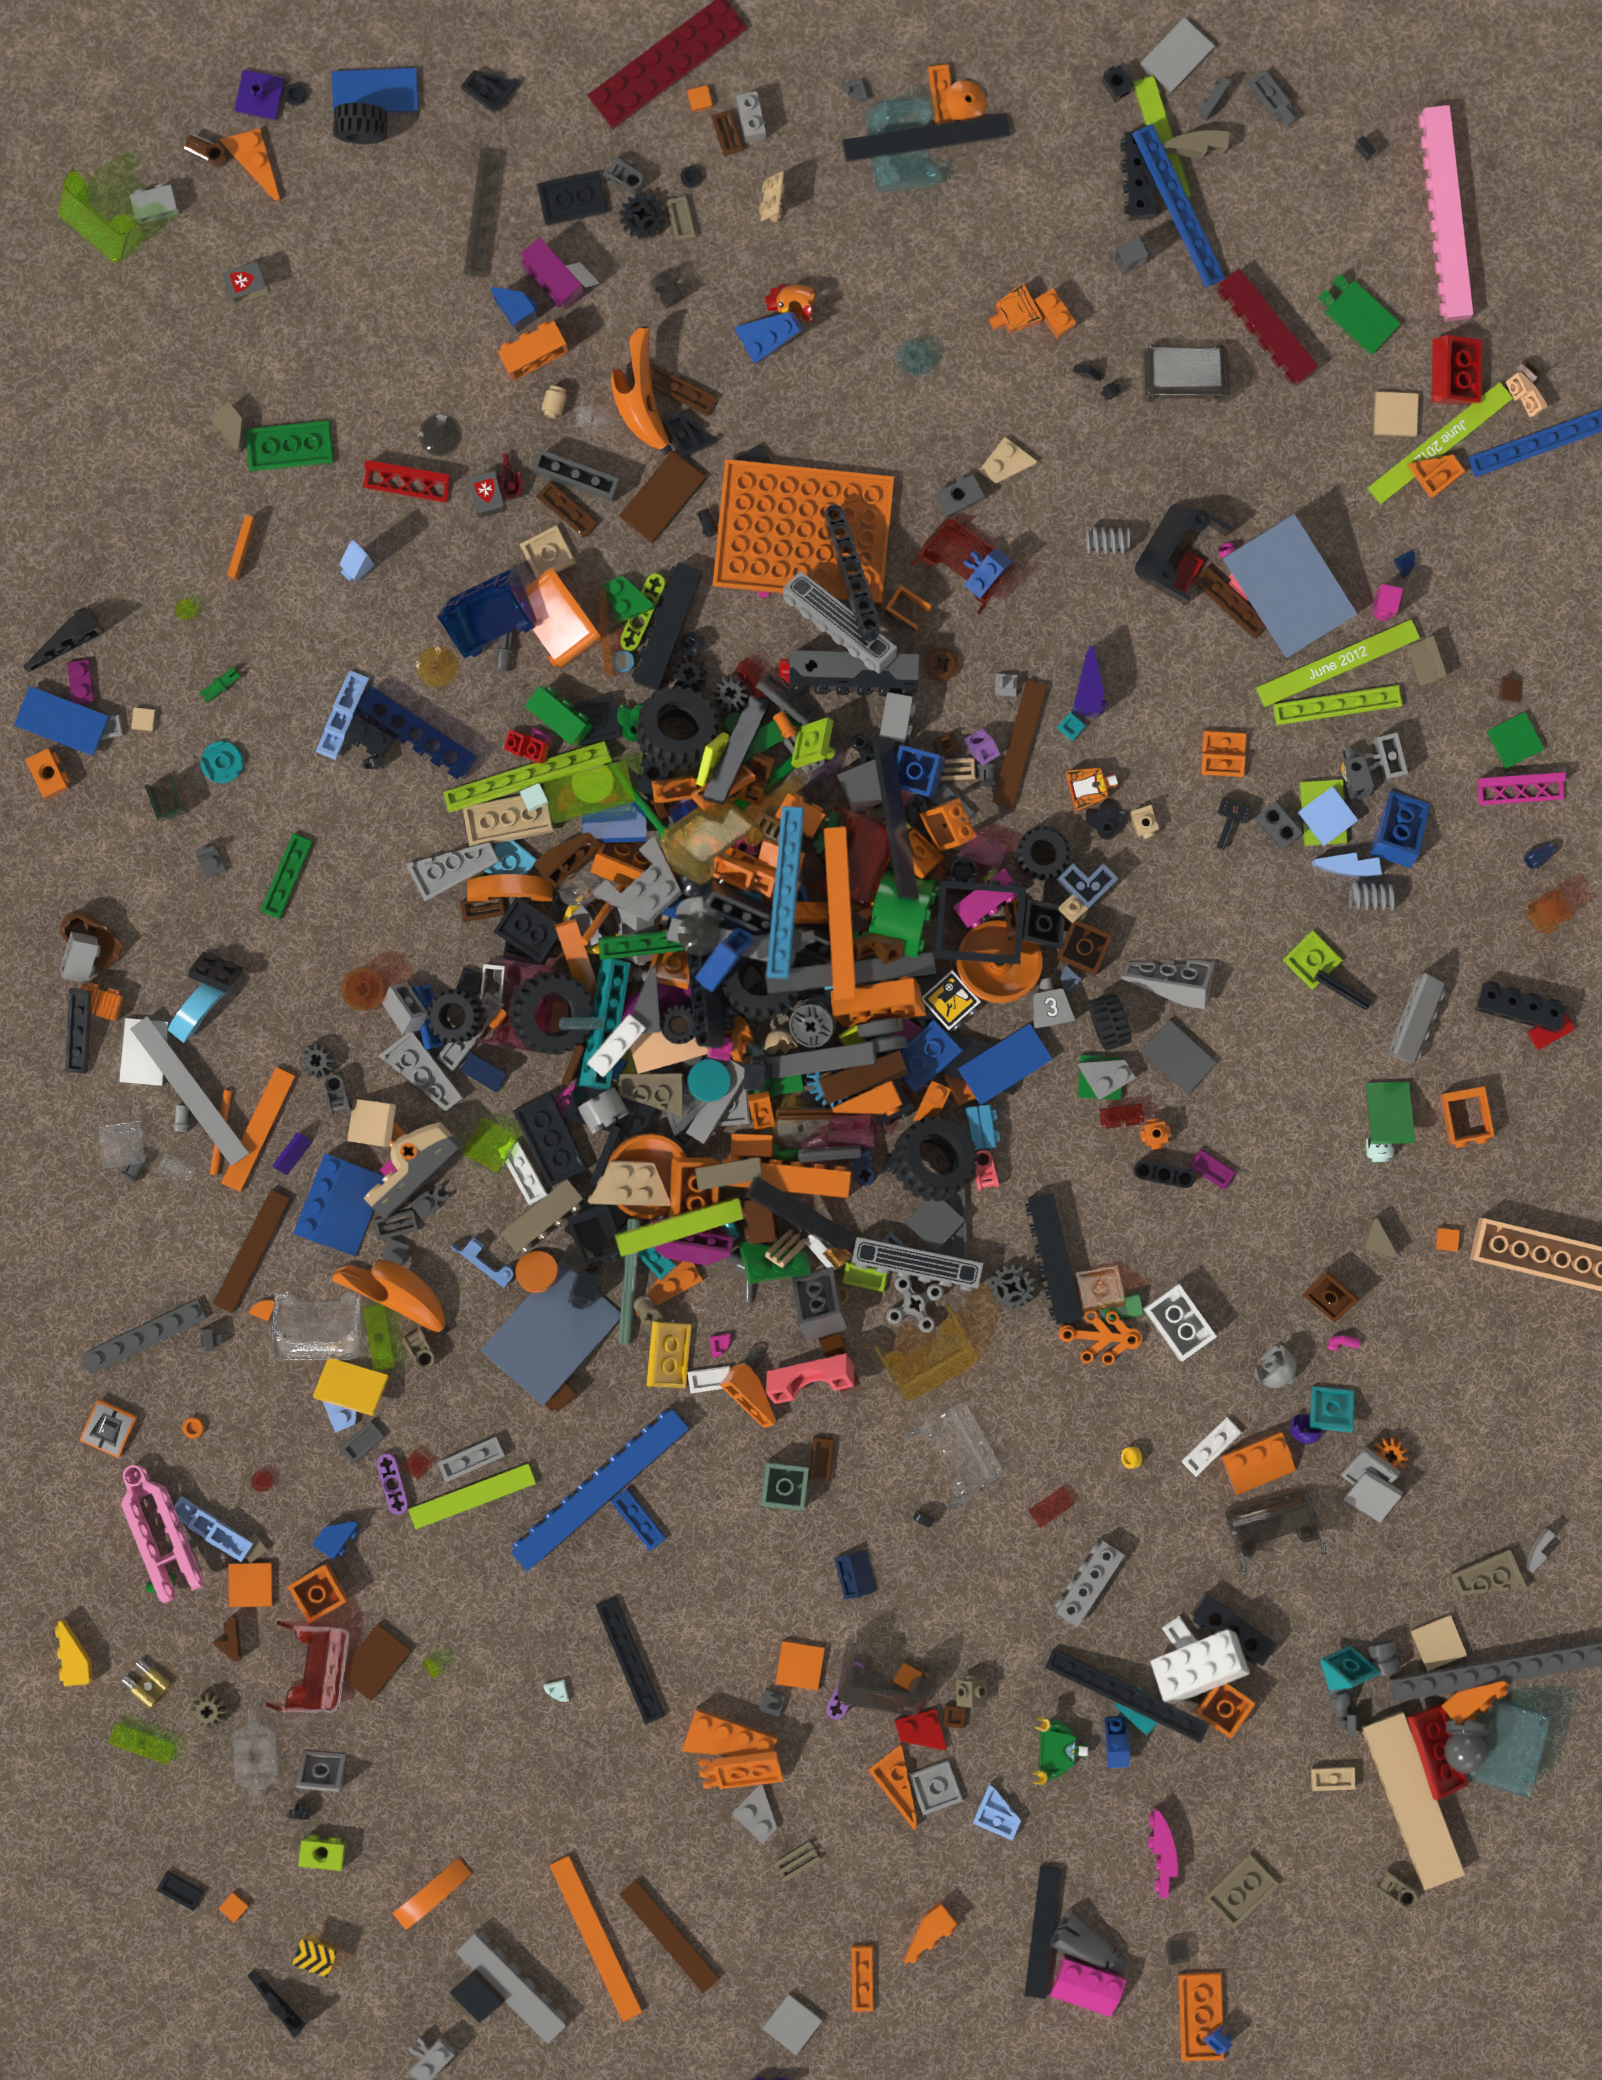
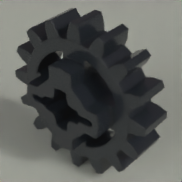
M636 193V199L633 200L631 197H628L629 204L622 203L625 211H619L620 216L624 217L620 219V224H626L623 227V231L627 232L630 230L629 235L631 238L636 234L638 240H641L642 236L649 240V234L652 233L653 236H657L656 229H663L660 223L665 222V217L661 216L665 214V210L659 209L661 202L655 203V196L648 199L647 193H644L643 197L640 198L639 194ZM640 204L635 209H632L635 205ZM648 205L655 210L656 214L648 209ZM641 213H645L646 216L643 220H639ZM629 220L634 221L637 227L634 228L630 224ZM649 224H653L650 228L645 229Z

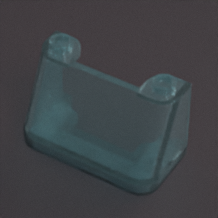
M929 99L882 100L869 109L866 114L868 136L924 127L932 116ZM927 150L871 158L875 187L879 193L930 187L941 183V171L935 164L929 165Z
M1496 1698L1491 1703L1492 1707L1487 1711L1491 1719L1489 1725L1490 1733L1485 1740L1488 1755L1484 1765L1479 1770L1470 1773V1776H1472L1471 1780L1528 1798L1533 1787L1548 1731L1550 1715L1538 1708Z

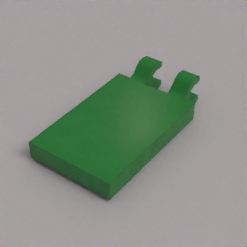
M1339 274L1332 284L1342 294L1335 300L1325 289L1318 299L1328 307L1325 314L1365 351L1372 355L1401 323L1358 283L1353 281L1349 285L1346 279Z

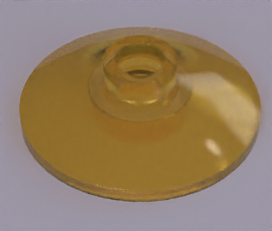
M432 646L425 649L419 655L416 662V672L419 679L425 685L432 688H443L452 683L456 678L458 661L453 652L448 648ZM435 662L440 663L438 670L433 669Z

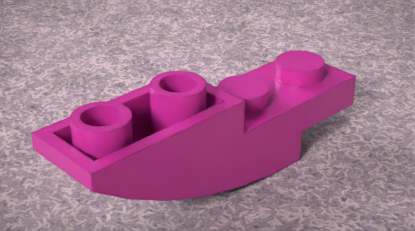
M1153 1807V1813H1149V1826H1152V1835H1148V1848H1151L1153 1854H1160V1857H1156L1155 1869L1159 1870V1878H1155L1154 1891L1158 1892L1160 1898H1168L1169 1877H1178L1177 1853L1171 1831L1158 1808Z

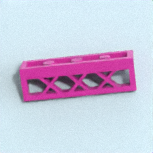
M1565 772L1480 778L1477 780L1478 804L1483 806L1564 800L1563 782L1566 781ZM1558 783L1559 795L1550 796L1544 789L1549 784ZM1538 784H1545V785L1543 786V788H1541ZM1528 785H1534L1539 790L1535 797H1528L1523 792ZM1512 786L1518 791V794L1513 799H1508L1502 794L1506 787ZM1497 787H1503L1500 791L1496 789ZM1483 788H1491L1497 795L1493 800L1483 801ZM1541 793L1545 795L1543 797H1538ZM1499 796L1503 798L1501 800H1496Z

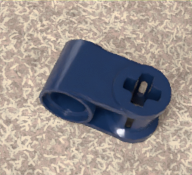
M866 1143L859 1145L861 1147L860 1158L849 1159L857 1182L863 1186H868L875 1180L872 1158ZM863 1170H866L867 1173H871V1176L868 1177L869 1181L865 1182L864 1179L859 1178V1176L862 1175Z

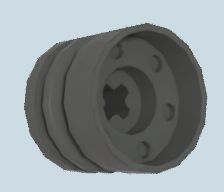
M818 994L803 999L791 1015L789 1022L790 1032L794 1039L801 1045L812 1048L826 1043L839 1025V1022L832 1015L831 999Z

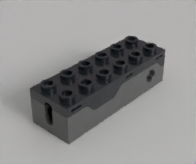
M790 650L789 658L779 660V676L789 684V689L794 690L793 693L806 694V690H815V694L820 695L828 694V691H836V695H849V692H857L859 696H870V692H879V696L887 697L888 692L913 697V694H917L919 654H896V658L880 674L868 669L861 659L853 657L849 652ZM809 665H813L816 667L814 668L813 672H808L806 670L809 669Z

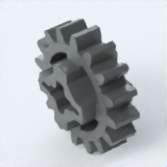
M1011 1264L1010 1269L1003 1265L1002 1272L997 1269L995 1270L997 1277H990L994 1283L988 1285L989 1288L993 1289V1292L989 1295L996 1296L993 1302L996 1304L1000 1301V1308L1003 1309L1005 1305H1008L1009 1311H1012L1013 1306H1016L1019 1310L1021 1303L1026 1306L1028 1305L1026 1298H1033L1029 1292L1035 1290L1034 1287L1030 1286V1283L1034 1280L1027 1278L1029 1275L1028 1271L1022 1273L1023 1267L1020 1266L1015 1270L1014 1264ZM1014 1273L1010 1279L1004 1280L1001 1278L1005 1274ZM1021 1277L1025 1281L1026 1290L1020 1286L1019 1281ZM1015 1282V1287L1021 1292L1011 1291V1293H1008V1288L1002 1283L1011 1284ZM997 1285L1003 1289L1004 1294L1002 1298L998 1294ZM1013 1296H1022L1017 1301L1009 1302Z

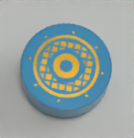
M627 651L617 652L613 657L614 668L621 673L629 672L634 666L632 654Z

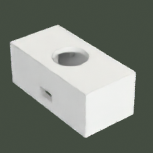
M483 964L480 1000L485 994L486 978H488L486 976L487 969L494 970L493 979L500 985V990L494 996L503 1002L506 967ZM483 1004V1005L481 1006V1007L492 1008V1007H490V1006H488V1005H486V1004Z

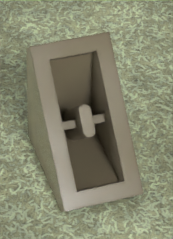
M1378 1218L1371 1219L1362 1249L1391 1258L1397 1257L1398 1255Z

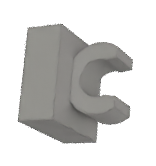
M996 673L995 696L1016 697L1018 675Z

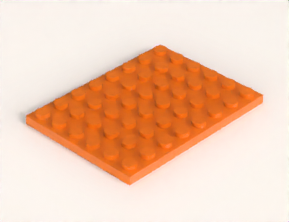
M725 459L712 587L783 594V587L802 571L837 600L849 601L825 528L826 508L830 505H839L844 510L873 602L875 604H882L894 477ZM844 553L842 555L849 556L850 554ZM850 571L848 573L855 574L856 572Z

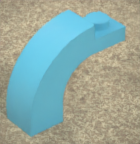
M202 983L178 1011L167 1030L184 1043L196 1032L204 1017L226 992Z

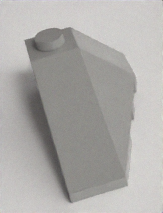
M1195 959L1186 960L1187 964L1174 965V960H1167V964L1157 966L1153 961L1126 962L1122 973L1123 980L1183 1006L1205 1009L1210 994L1215 963Z

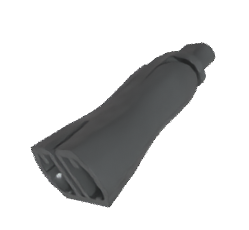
M1068 1910L1062 1917L1050 1941L1051 1947L1075 1956L1095 1967L1105 1969L1106 1971L1111 1970L1116 1974L1121 1971L1125 1963V1959L1119 1956V1951L1115 1950L1114 1946L1107 1939L1097 1933L1073 1910Z

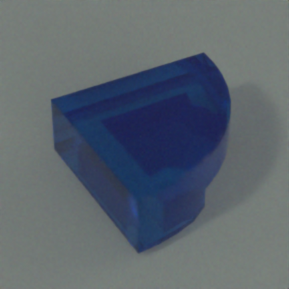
M1413 550L1393 560L1402 579L1414 567L1415 554Z

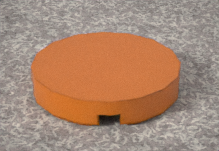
M534 1251L524 1255L518 1261L515 1269L516 1279L520 1286L527 1292L532 1293L545 1292L556 1283L559 1275L558 1266L554 1258L542 1251Z

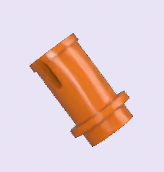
M785 711L773 717L782 732L781 736L785 737L786 740L797 734L796 726L793 727Z

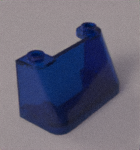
M515 568L502 572L453 596L445 603L437 616L464 659L471 655L472 657L480 655L483 652L482 648L487 642L515 629L525 633L535 628L537 621L521 577Z

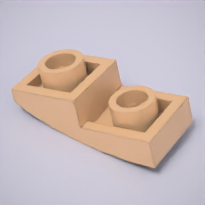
M1519 372L1506 381L1514 401L1522 400L1530 418L1538 415L1548 407L1541 393L1523 373Z

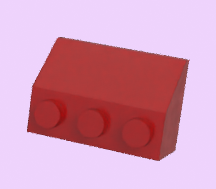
M1453 335L1432 339V403L1446 405L1481 403L1482 339Z

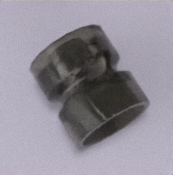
M673 268L659 273L649 282L654 291L660 293L659 299L665 309L676 305L688 296L683 284L678 283L679 278Z

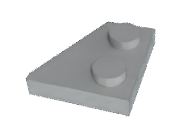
M1125 1060L1078 1064L1098 1100L1135 1079Z
M762 1784L758 1785L732 1812L762 1844L777 1829Z

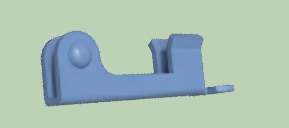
M475 1237L470 1240L463 1250L457 1244H452V1250L459 1252L503 1288L512 1279L514 1269L511 1266L506 1265L500 1270H495L477 1256L484 1247V1244Z

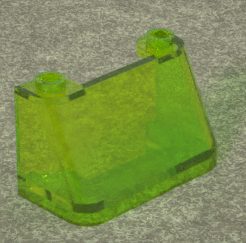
M72 168L63 181L57 208L58 215L113 263L122 262L145 237V234L129 216L120 214L109 222L89 205L91 202L87 197V191L90 187L85 183L81 174Z

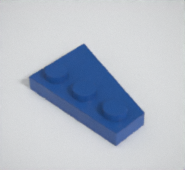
M793 311L734 327L754 364L761 362L803 331Z

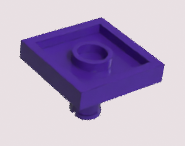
M242 70L234 108L235 113L276 121L285 79L283 77Z

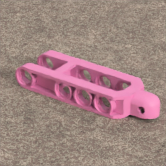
M128 1466L123 1472V1480L127 1487V1492L124 1495L121 1506L156 1593L161 1602L167 1603L174 1600L176 1594L165 1564L177 1559L181 1572L185 1574L192 1588L191 1590L202 1587L204 1580L167 1487L150 1481L146 1470L142 1466ZM151 1493L158 1507L156 1510L161 1514L166 1526L164 1530L169 1534L174 1546L172 1552L162 1557L140 1505L141 1499Z

